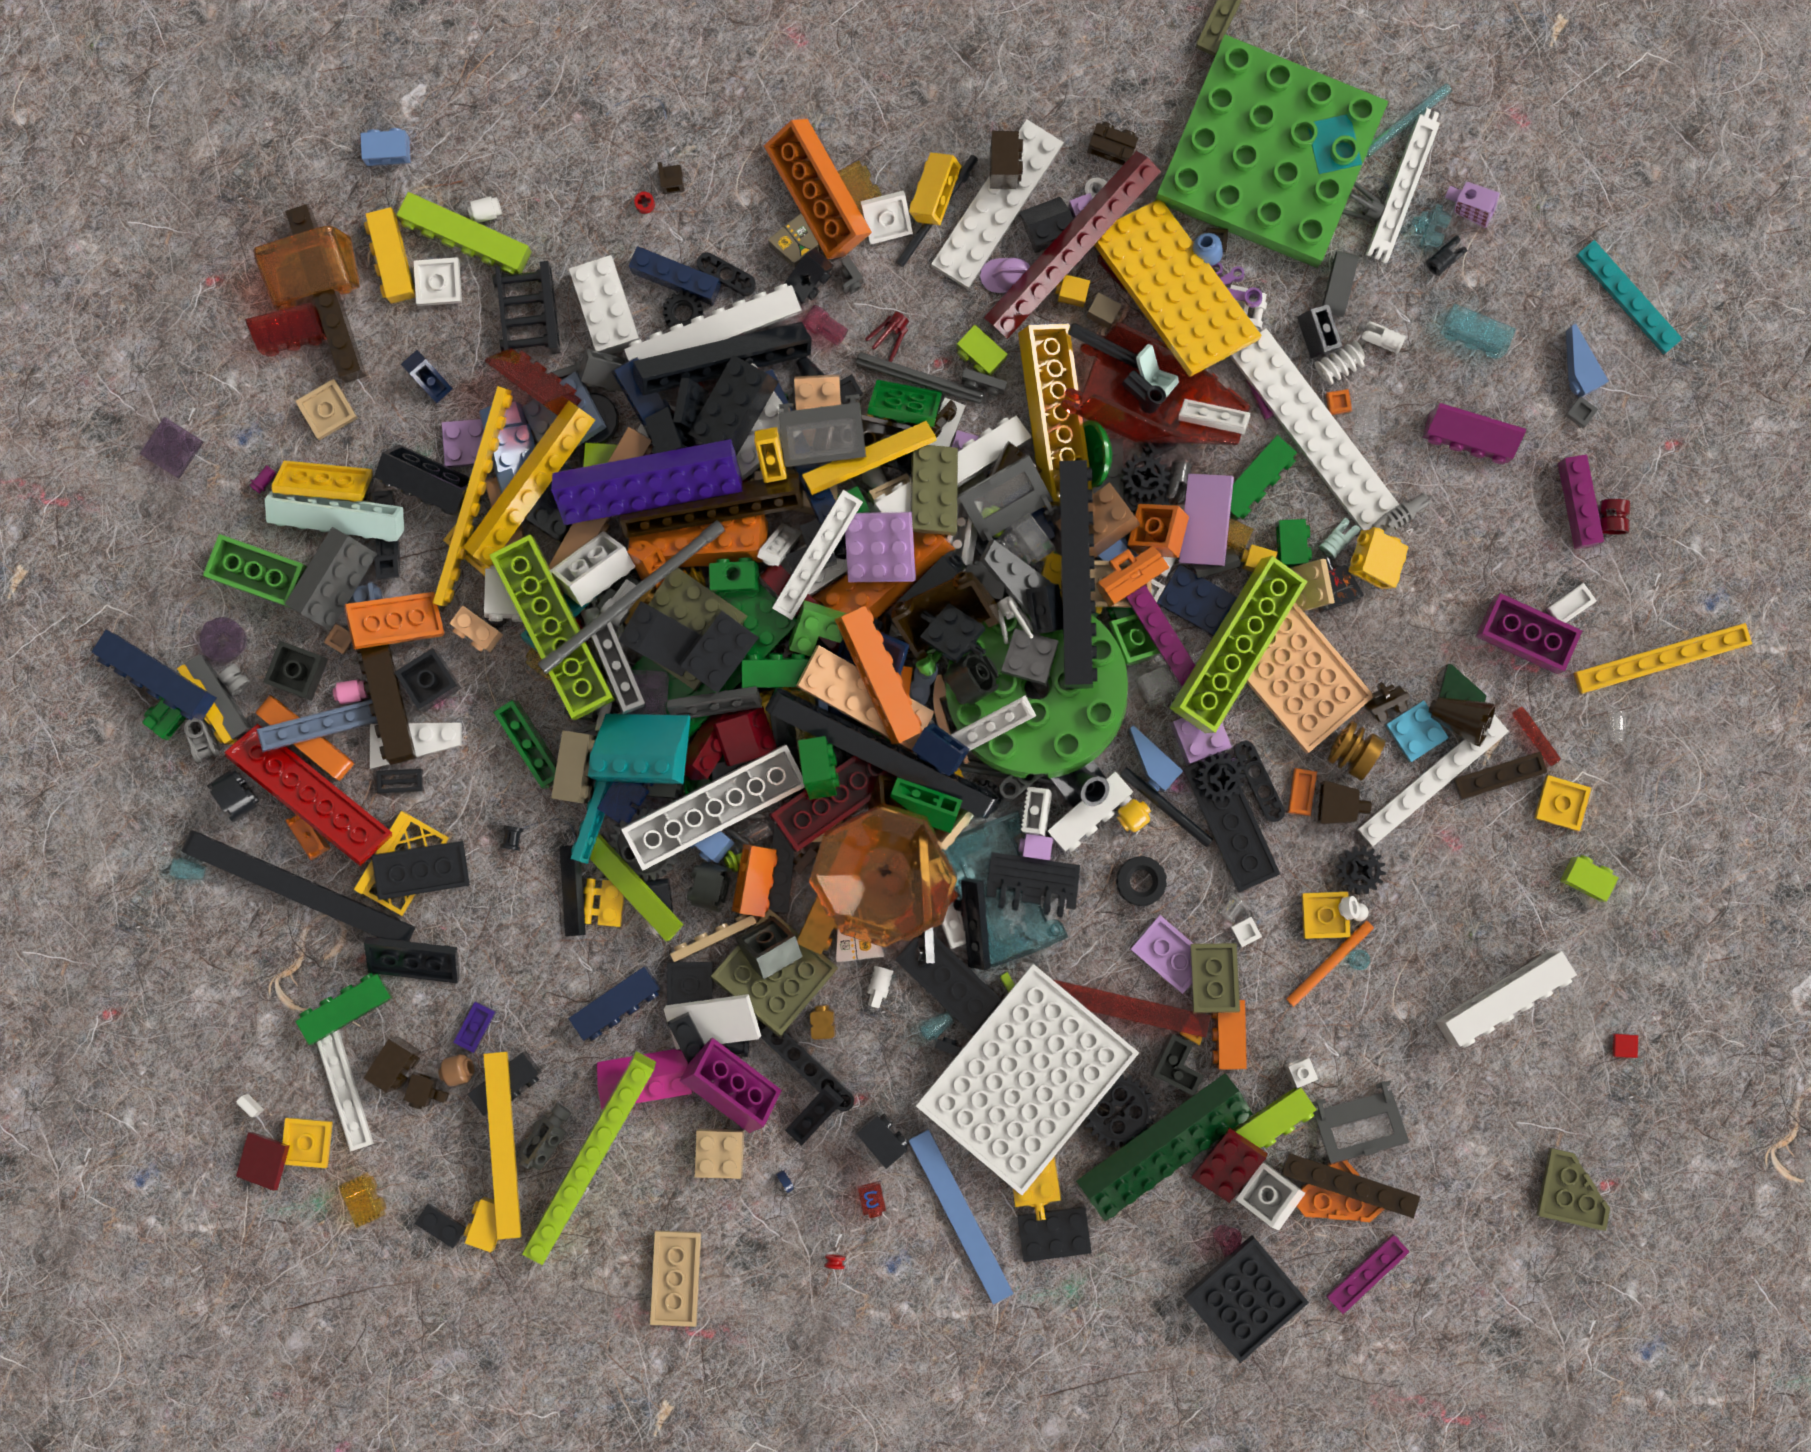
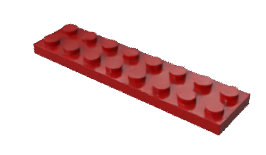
M256 724L224 752L227 759L359 866L392 837V832L286 746L263 752L257 729L263 727L259 724Z

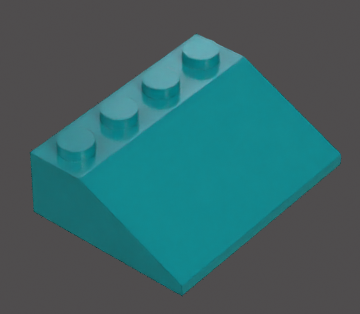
M605 714L590 753L588 777L600 782L683 784L691 716Z

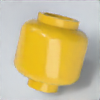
M1131 799L1126 805L1118 809L1119 816L1116 818L1127 832L1129 830L1137 832L1150 822L1148 813L1151 810L1144 801L1139 803L1136 799Z

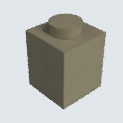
M1098 292L1086 317L1110 330L1112 324H1118L1123 314L1119 312L1122 304Z

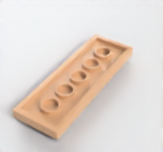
M820 645L816 646L796 687L889 739L856 666ZM911 699V707L914 713L919 716L922 723L920 727L923 731L928 726L934 711ZM921 733L898 743V745L914 752L912 748Z

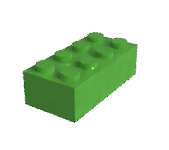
M219 534L203 576L288 607L285 603L308 566Z

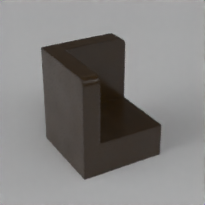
M657 162L663 194L685 191L681 165L663 167L662 162Z

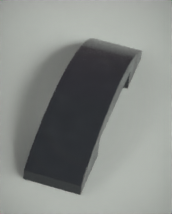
M393 491L370 492V502L395 506ZM375 538L377 553L375 557L376 579L400 578L399 539L388 542Z

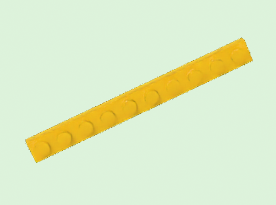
M499 386L496 389L433 600L434 604L440 606H448V603H451L453 600L454 590L452 589L455 581H458L461 574V569L459 568L461 560H464L467 554L464 545L473 534V519L479 513V499L485 493L487 486L485 479L487 473L489 474L493 467V461L491 460L493 452H496L499 447V432L504 429L506 423L505 412L512 403V391Z

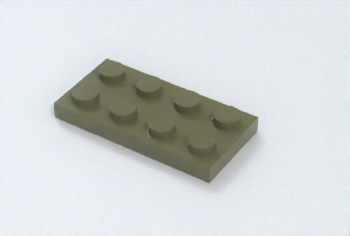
M926 445L912 451L911 512L913 532L956 535L958 448Z

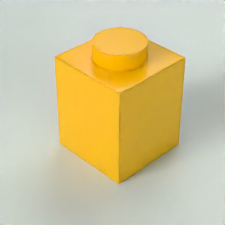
M1066 275L1056 288L1055 294H1059L1058 302L1084 308L1090 280Z
M1251 544L1248 550L1244 549L1240 560V562L1244 563L1242 569L1253 572L1261 558L1269 556L1276 558L1277 552Z

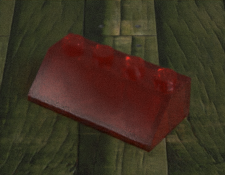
M510 348L485 359L487 364L557 416L568 401H571L576 406L581 402V399L575 395L577 390L567 383L564 386L561 385L562 379L552 372L549 375L546 374L547 368L537 361L534 364L531 363L532 357L522 350L518 353Z

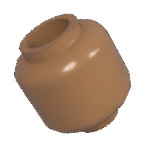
M462 1054L445 1058L441 1063V1068L438 1070L440 1079L451 1087L468 1083L475 1072L472 1060Z

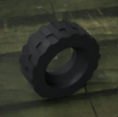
M1145 856L1133 857L1122 864L1117 872V890L1121 897L1130 904L1136 906L1151 905L1164 894L1167 887V875L1158 861ZM1137 870H1145L1152 877V886L1146 892H1137L1130 884V878Z

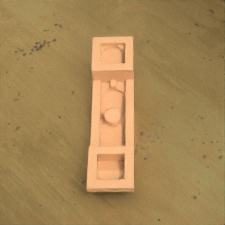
M940 674L937 675L934 685V711L938 726L951 735L942 702L947 700L946 684L943 676ZM967 755L963 760L965 764L970 763Z

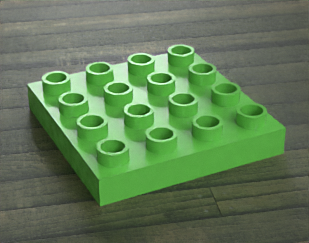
M1225 34L1155 201H1163L1169 208L1215 227L1228 229V232L1318 268L1323 261L1362 165L1319 174L1312 144L1318 134L1317 126L1314 122L1347 114L1348 119L1352 122L1356 140L1347 135L1338 137L1331 146L1330 155L1335 163L1348 165L1355 160L1359 152L1363 164L1388 101ZM1308 128H1309V129L1311 130V132H1312V138H1311V139H1310V135H1309ZM1343 142L1348 143L1353 148V156L1350 158L1340 157L1336 152V145Z

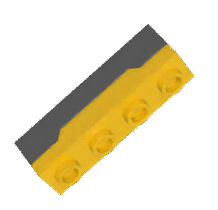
M198 654L177 668L180 675L217 697L204 719L209 725H213L216 730L214 735L220 743L232 745L252 729L226 686L218 679L219 675L207 656Z

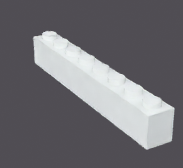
M786 283L775 287V292L766 294L765 291L754 295V300L748 302L745 299L732 304L733 308L725 310L724 307L712 311V316L704 318L703 315L691 319V324L683 326L682 323L672 326L670 328L671 331L662 334V331L649 336L650 339L642 342L641 339L633 341L624 350L628 360L638 357L640 360L746 335L803 312L793 286H787Z
M1017 415L1010 420L1008 417L1004 418L997 424V428L994 430L988 428L979 435L981 438L976 441L971 439L962 446L963 449L958 451L957 488L993 466L1008 441L1018 449L1028 443L1032 437ZM911 478L907 484L904 485L902 482L891 490V494L887 496L882 494L873 501L875 504L870 511L911 512Z

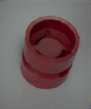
M1626 499L1601 500L1600 514L1603 515V518L1600 519L1602 533L1609 535L1628 534L1630 520L1626 516L1630 514V501Z

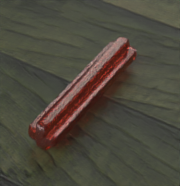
M1524 707L1516 709L1512 713L1513 717L1538 751H1541L1546 762L1550 766L1557 764L1561 757Z

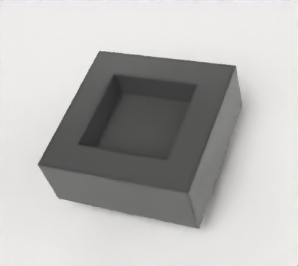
M1580 396L1565 416L1581 428H1584L1598 409Z

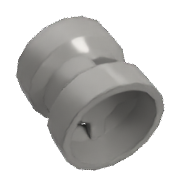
M236 664L229 666L218 676L222 684L228 686V691L232 696L239 694L250 684L247 677L241 675V670Z

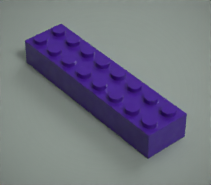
M729 439L552 473L551 490L563 523L568 525L742 492V474L732 440Z

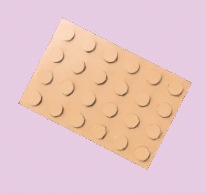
M1296 602L1246 682L1306 754L1312 751L1373 698L1372 692L1302 609L1298 607Z

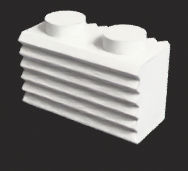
M1028 787L1027 796L1025 797V810L1023 811L1025 814L1022 815L1024 823L1021 824L1023 826L1021 830L1025 834L1046 837L1052 792L1049 789Z

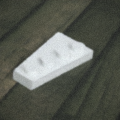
M409 723L417 757L462 746V723ZM370 724V769L389 764L386 759H382L379 747L383 746L381 738H377L374 725L378 724Z

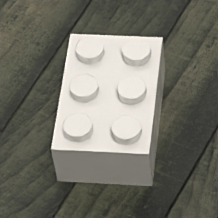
M603 531L552 568L551 572L561 591L582 607L591 602L599 593L610 588L618 579L626 576L636 566L625 547Z

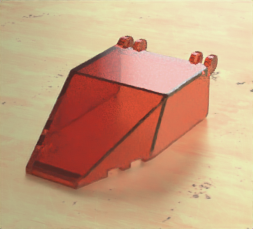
M1117 322L1105 336H1100L1136 354H1139L1147 344L1152 345L1159 370L1178 376L1179 383L1166 397L1161 406L1154 413L1149 414L1142 411L1139 406V400L1121 385L1133 370H1136L1139 374L1140 371L1086 343L1081 344L1080 351L1088 356H1095L1083 393L1073 388L1065 390L1064 394L1066 397L1074 401H1080L1078 404L1069 399H1063L1061 407L1067 412L1077 414L1087 420H1095L1102 427L1134 442L1239 444L1242 435L1240 433L1179 420V413L1184 399L1249 412L1250 405L1230 387L1226 388L1223 386L1214 373L1210 374L1204 369L1189 377L1165 343L1121 322Z

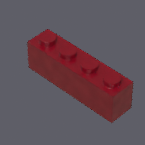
M734 712L711 715L700 727L687 748L684 774L690 780L709 778L723 755L713 724Z

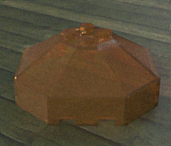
M881 803L824 833L809 882L816 891L827 916L833 918L841 934L886 948L902 939L909 941L921 935L922 932L943 924L957 882V873L926 816ZM888 865V869L892 872L882 877L878 869Z

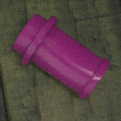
M265 465L254 480H250L251 484L249 486L258 494L262 491L265 492L264 488L277 473Z

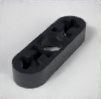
M708 252L702 253L698 257L697 266L699 271L719 278L722 285L743 296H749L754 293L756 283L750 274ZM708 259H711V264L717 268L716 274H713L715 272L714 268L710 266L704 268L702 261L707 262ZM724 269H730L733 272L732 277L728 280L720 277V273ZM737 274H739L738 278L740 281L746 282L749 280L751 287L742 289V284L736 281Z

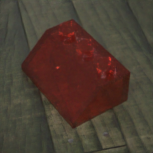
M311 302L245 319L256 348L263 356L272 357L278 355L280 351H296L303 345L315 346L321 344L323 340H327L318 310Z

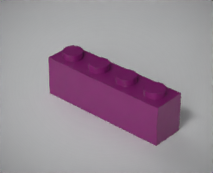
M1585 454L1564 458L1558 462V469L1574 550L1597 546L1604 542L1588 456Z

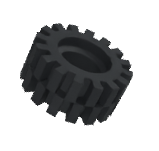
M679 291L677 295L673 293L672 297H668L666 299L667 303L663 305L664 311L662 310L669 329L681 323L683 326L691 324V319L704 316L700 300L695 295L691 296L689 292L684 294L683 291ZM686 305L691 308L692 314L688 320L680 321L675 317V310L679 306Z

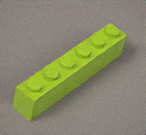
M407 192L397 213L401 225L407 229L413 230L416 228L427 238L433 239L436 237L447 247L453 248L456 246L467 256L473 257L476 255L482 258V262L490 266L496 264L502 267L501 270L509 275L514 273L521 274L532 253L528 245L410 192Z

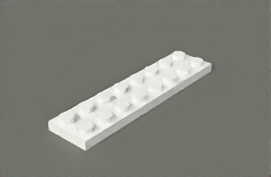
M1027 119L1019 130V139H1023L1022 160H1019L1023 161L1021 182H1017L1016 189H990L989 176L931 264V267L968 290L1064 144V142Z

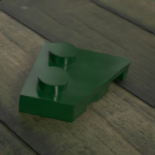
M1452 664L1446 665L1438 697L1479 702L1486 701L1487 695Z

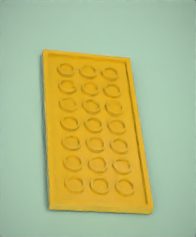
M1156 200L1117 219L1094 244L1189 377L1260 340L1262 335L1210 264L1205 263L1203 259L1194 254L1193 241L1163 201Z

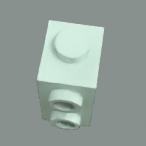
M1147 344L1139 352L1136 361L1140 375L1152 386L1157 385L1163 388L1167 397L1179 383L1178 376L1159 370L1152 345Z

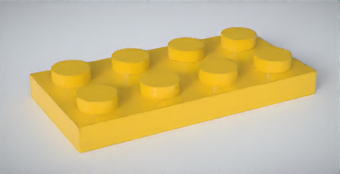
M284 460L271 485L272 493L341 499L352 502L362 501L372 480L373 472L372 469Z

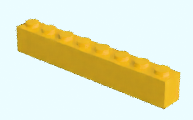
M571 401L567 402L464 545V548L473 557L489 567L492 565L493 562L489 555L505 547L551 483L552 473L559 472L595 422L594 418Z

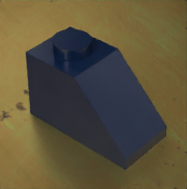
M418 350L401 363L402 367L436 404L453 389Z

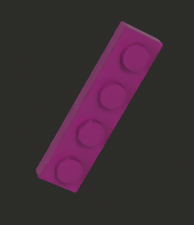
M1391 1234L1331 1290L1326 1297L1344 1314L1410 1251L1394 1234Z

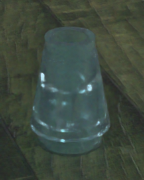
M181 857L179 859L174 858L170 868V876L175 877V879L203 880L206 867Z
M945 1011L923 1021L922 1025L919 1026V1030L928 1042L931 1040L935 1041L954 1021L950 1014Z

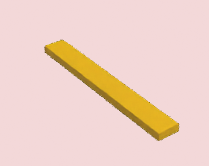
M1743 623L1574 672L1573 675L1579 694H1583L1751 645L1752 641L1747 625Z
M508 1051L485 1053L483 1055L497 1240L520 1238L522 1235Z

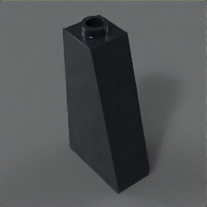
M951 550L942 556L896 603L907 601L955 578L967 566L963 563L962 558ZM893 605L892 608L885 614V616L895 626L894 622L891 619V613L894 607Z

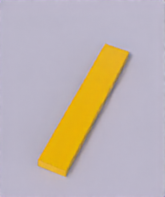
M924 421L865 447L866 457L832 461L802 474V477L810 493L813 495L936 441V436L927 421Z

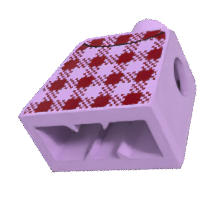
M1466 182L1462 190L1450 186L1445 198L1456 202L1454 210L1456 214L1486 228L1496 209L1500 193Z

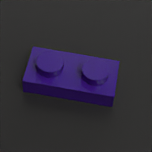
M477 1001L474 1002L453 1043L475 1053L496 1011Z

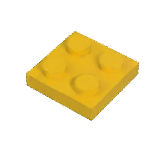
M1546 775L1534 819L1574 831H1580L1591 787Z
M1348 892L1301 893L1304 939L1350 937V920L1345 919L1339 912V903H1341L1343 897H1348Z
M285 1118L282 1143L290 1145L285 1165L327 1168L333 1121Z

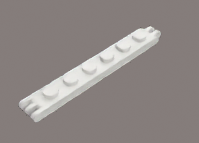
M1429 108L1424 110L1423 115L1419 114L1416 118L1386 198L1385 208L1379 217L1366 255L1371 257L1375 249L1374 259L1377 260L1384 253L1383 263H1387L1440 124L1436 121L1439 115L1438 112L1434 111L1431 118H1428L1431 112Z

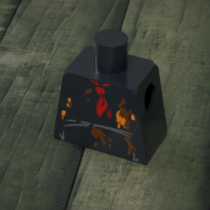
M1331 556L1324 558L1327 562L1335 603L1318 607L1319 612L1323 613L1362 598L1364 594L1353 575L1348 572V567L1343 565L1335 568Z

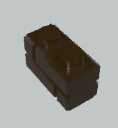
M1097 123L1087 153L1124 165L1133 155L1139 137H1136L1135 133L1130 130L1119 131L1114 129L1115 127L1110 123Z

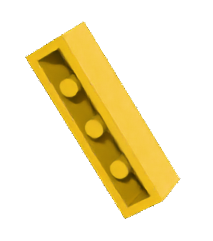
M391 207L366 213L367 221L364 222L367 235H371L372 242L369 243L372 255L376 256L377 263L374 266L377 276L382 279L383 284L380 285V290L383 298H387L391 304L416 298L396 213Z

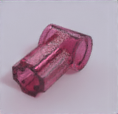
M813 305L802 321L804 327L816 335L820 334L836 346H839L844 340L848 329L829 317L830 315L821 307Z
M1220 1225L1214 1231V1239L1220 1245L1224 1258L1242 1244V1235L1236 1228ZM1230 1232V1239L1226 1242L1225 1236Z

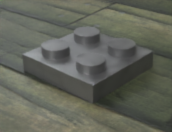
M1015 629L1001 670L1002 673L1046 685L1059 641L1034 634L1033 638L1030 639L1025 631Z

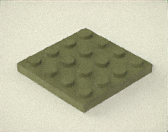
M676 568L666 576L655 592L653 599L648 604L699 634L718 609L725 612L741 625H743L748 617L679 568ZM658 664L695 691L702 684L699 679L688 671H685L682 677Z
M770 909L766 912L765 917H762L755 925L757 926L774 916L796 936V939L799 935ZM738 945L710 978L731 996L749 994L756 1018L780 1037L835 973L838 967L823 954H818L799 945L802 954L801 958L775 972L772 976L763 979L752 968Z

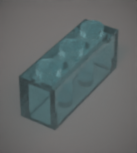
M1454 303L1447 313L1440 334L1445 335L1444 337L1447 340L1465 343V346L1469 349L1482 350L1491 358H1502L1508 351L1516 328Z

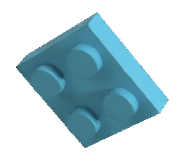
M1424 700L1385 725L1409 763L1449 738L1441 725L1431 718V713L1428 712L1429 707Z

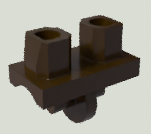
M1383 682L1377 684L1378 691L1372 693L1373 698L1364 705L1378 722H1382L1388 719L1387 709L1393 707L1396 713L1408 710L1407 700L1410 699V696L1400 685L1394 687L1391 684L1386 687Z

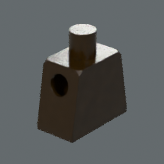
M1330 781L1320 782L1317 824L1357 822L1358 813H1371L1372 803L1367 800H1359L1360 790Z

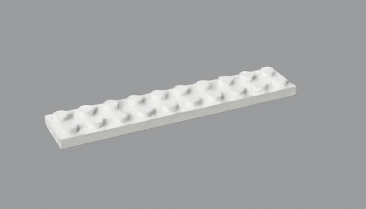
M1267 328L1260 332L1262 335L1260 340L1230 355L1231 359L1257 391L1270 411L1273 412L1276 419L1356 525L1361 528L1360 530H1369L1380 517L1398 506L1399 503Z

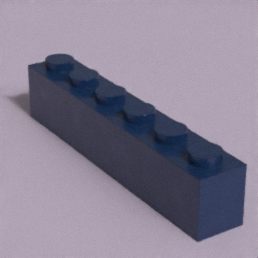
M107 629L91 651L99 657L97 659L98 662L107 667H110V665L114 666L115 669L113 671L124 678L128 675L131 677L130 682L139 688L147 687L148 690L146 692L157 699L161 696L165 699L163 701L165 705L174 710L176 707L180 708V714L190 720L195 717L203 721L217 699L214 695Z

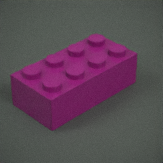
M1499 593L1493 596L1475 637L1555 674L1565 672L1583 631Z

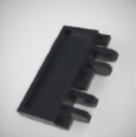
M991 852L986 897L996 898V892L1000 890L998 908L1003 909L1006 904V891L1014 892L1011 907L1012 910L1018 911L1020 893H1022L1021 902L1038 905L1041 904V896H1044L1043 915L1050 913L1051 897L1058 898L1056 914L1057 917L1062 918L1065 900L1066 909H1076L1080 865Z

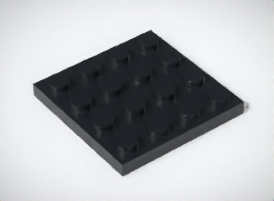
M1253 1235L1247 1238L1183 1295L1239 1363H1242L1309 1303Z

